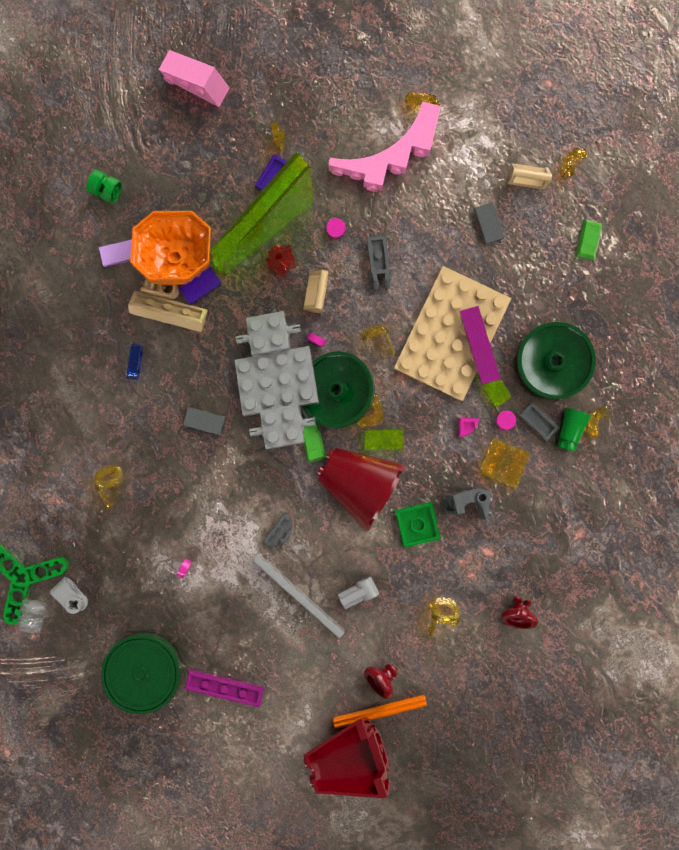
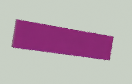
M479 306L459 311L481 385L500 380V374Z
M190 669L185 690L260 707L264 687Z

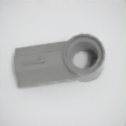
M368 576L358 581L356 585L339 593L338 596L343 607L347 609L363 600L368 601L379 595V592L372 577Z

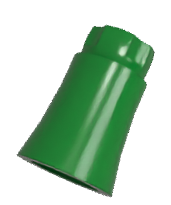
M565 407L563 425L557 446L575 452L592 415Z

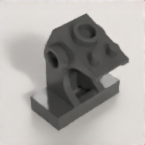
M473 488L442 495L446 514L465 513L464 507L468 503H472L477 509L479 520H487L488 516H491V511H489L493 500L491 491Z

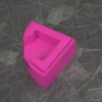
M459 418L458 437L467 436L472 433L478 425L479 418Z

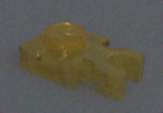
M278 122L271 123L276 149H283V141H286L284 130H280Z

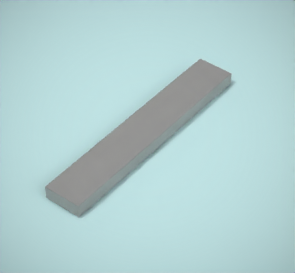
M258 553L253 562L333 634L341 638L344 634V629Z

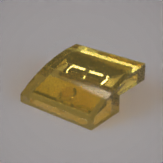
M493 438L480 474L517 488L531 453Z

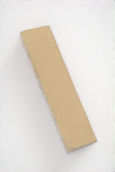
M134 291L128 304L130 314L199 332L203 330L208 312L207 309Z

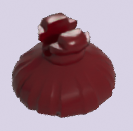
M514 597L512 600L514 607L505 610L502 613L501 620L506 625L517 629L535 628L538 620L535 614L529 611V607L532 604L531 601L527 599L522 604L521 597Z
M387 664L382 670L376 667L366 668L364 676L371 688L384 699L388 700L392 696L393 687L391 681L397 678L396 667L393 664Z

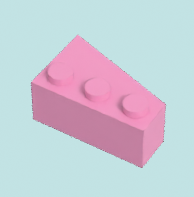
M169 50L159 68L166 82L172 85L176 84L220 107L229 90V86L215 67Z

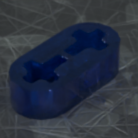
M133 343L131 345L127 368V378L130 380H139L144 352V347L141 344Z

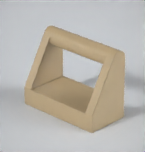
M511 163L507 184L545 190L551 182L552 173L549 169Z
M328 271L310 272L303 311L322 314L329 278Z

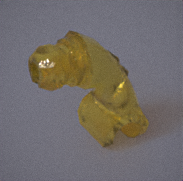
M409 92L405 98V103L414 109L417 106H421L422 102L440 106V100L431 94Z
M573 149L564 159L560 176L565 177V171H567L571 178L575 173V168L571 165L572 161L586 158L587 151L585 149Z
M602 406L592 414L586 427L591 437L599 436L598 420L600 418H610L613 416V413L608 415L605 413V410L610 408V406Z

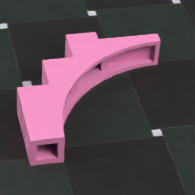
M422 102L420 111L411 128L394 145L378 154L361 159L330 158L329 171L337 176L348 175L354 180L364 179L363 187H367V190L372 192L382 191L387 170L394 174H405L410 152L418 157L429 156L441 106Z

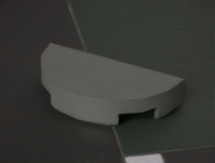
M284 512L263 540V544L279 546L289 539L292 533V522L286 512Z

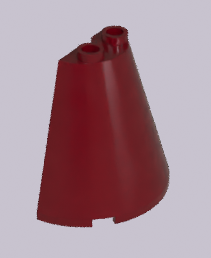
M331 449L325 458L328 460L326 466L323 467L321 465L316 474L319 477L317 481L364 530L369 531L374 519L378 518L399 481L398 477L403 473L405 465L345 449Z
M369 718L358 719L304 754V765L311 770L310 784L314 787L316 794L387 798L390 789V780L386 779L387 771H389L387 754L379 731L375 725H370L371 720Z

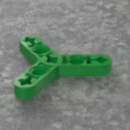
M0 544V556L5 555V557L0 559V572L11 581L3 613V619L7 624L14 625L22 620L31 584L61 575L68 570L69 563L65 558L58 557L25 567ZM6 559L11 560L13 563L11 570L4 568V561ZM57 561L59 564H63L60 570L54 569L50 571V567L57 565ZM38 567L45 569L43 577L37 576L36 569ZM25 574L24 579H25L26 581H21V582H20V581H19V579H20V576H19V575ZM16 591L22 594L20 602L15 601L13 598V594ZM15 608L14 614L17 615V618L12 620V616L9 613H12Z

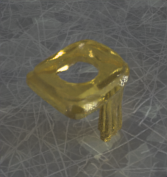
M384 324L370 327L361 333V340L363 342L367 341L368 338L384 334L391 354H395L388 335L389 329Z
M376 392L372 403L375 407V413L370 417L364 416L357 422L361 427L378 424L384 418V411Z
M114 465L100 469L95 473V490L100 494L108 509L110 508V502L103 490L119 486L123 482L121 469L119 466ZM110 473L114 474V477L111 480L106 482L101 481V479L105 475Z
M441 597L431 601L432 620L428 630L430 637H433L436 622L458 625L460 622V612L456 601ZM448 606L453 610V614L444 615L439 611V607Z

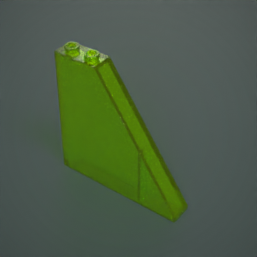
M298 152L292 155L210 250L213 256L211 260L220 272L224 270L228 274L314 204L311 167Z

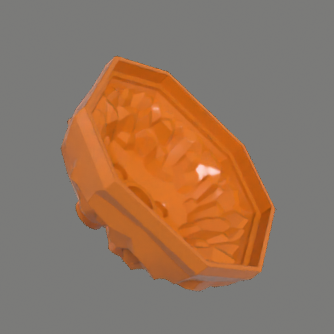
M153 211L133 227L130 263L149 282L154 284L176 286L192 282L210 264L211 227L193 211Z

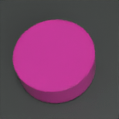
M338 218L331 219L327 223L328 235L335 239L342 237L345 233L344 222Z
M309 332L308 340L321 347L325 345L326 340Z
M502 411L496 417L497 426L503 430L513 428L516 423V417L511 411Z
M184 559L176 574L177 577L184 578L191 565V561Z

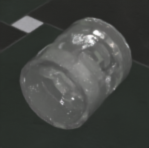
M23 600L20 608L22 615L18 617L16 628L29 633L42 632L44 624L42 617L46 615L48 604L37 600Z

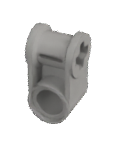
M64 577L50 590L53 598L71 614L83 611L88 606L87 597L68 577Z

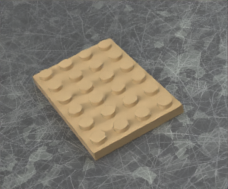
M442 266L394 369L463 401L477 369L459 311L479 306L488 339L491 343L511 298Z

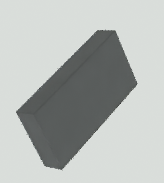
M491 202L475 207L474 211L485 245L503 240L504 235L494 203Z
M530 402L518 415L546 442L560 428L533 402Z
M188 407L183 425L221 435L226 417Z

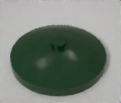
M550 322L532 330L522 341L517 354V368L524 384L535 394L548 399H563L580 392L591 380L596 366L595 350L590 339L579 328L564 322Z
M336 351L319 356L313 361L319 403L302 406L310 418H315L316 423L328 428L340 429L354 425L367 414L374 400L375 382L369 367L361 359L347 352Z

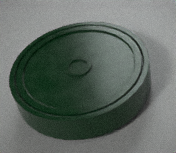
M135 633L123 638L108 652L101 670L102 685L107 697L115 706L132 714H148L165 706L176 693L182 677V665L177 651L170 642L153 633Z

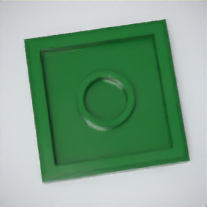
M432 501L395 510L403 548L441 539Z

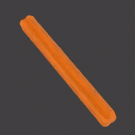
M424 695L337 716L333 718V725L335 729L349 726L360 718L367 717L370 720L425 707L427 706L426 698Z

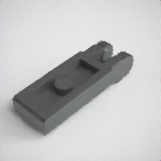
M386 235L367 237L374 291L379 290L378 275H384V285L386 289H390V265Z

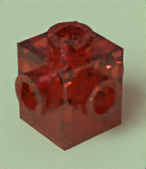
M277 245L268 251L269 257L266 258L269 269L273 268L274 273L285 274L289 272V269L296 267L290 245L283 247L282 245Z

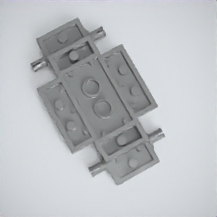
M284 311L246 318L247 334L236 336L237 344L248 342L253 357L235 360L242 415L246 417L260 414L261 427L249 429V432H251L250 436L262 435L265 449L267 450L305 443L304 427L316 425L314 417L303 419L300 406L317 404L319 399L310 347L291 349L290 334L301 332L300 324L288 326Z

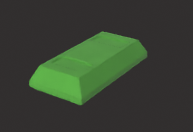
M583 220L576 257L595 260L602 223Z
M316 423V425L304 427L305 443L303 444L308 463L325 459L326 454L319 424Z

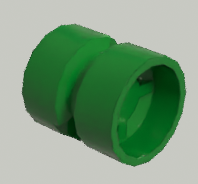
M97 169L91 173L86 184V191L96 197L100 196L102 200L111 204L118 199L122 190V181L111 176L108 178L107 174Z

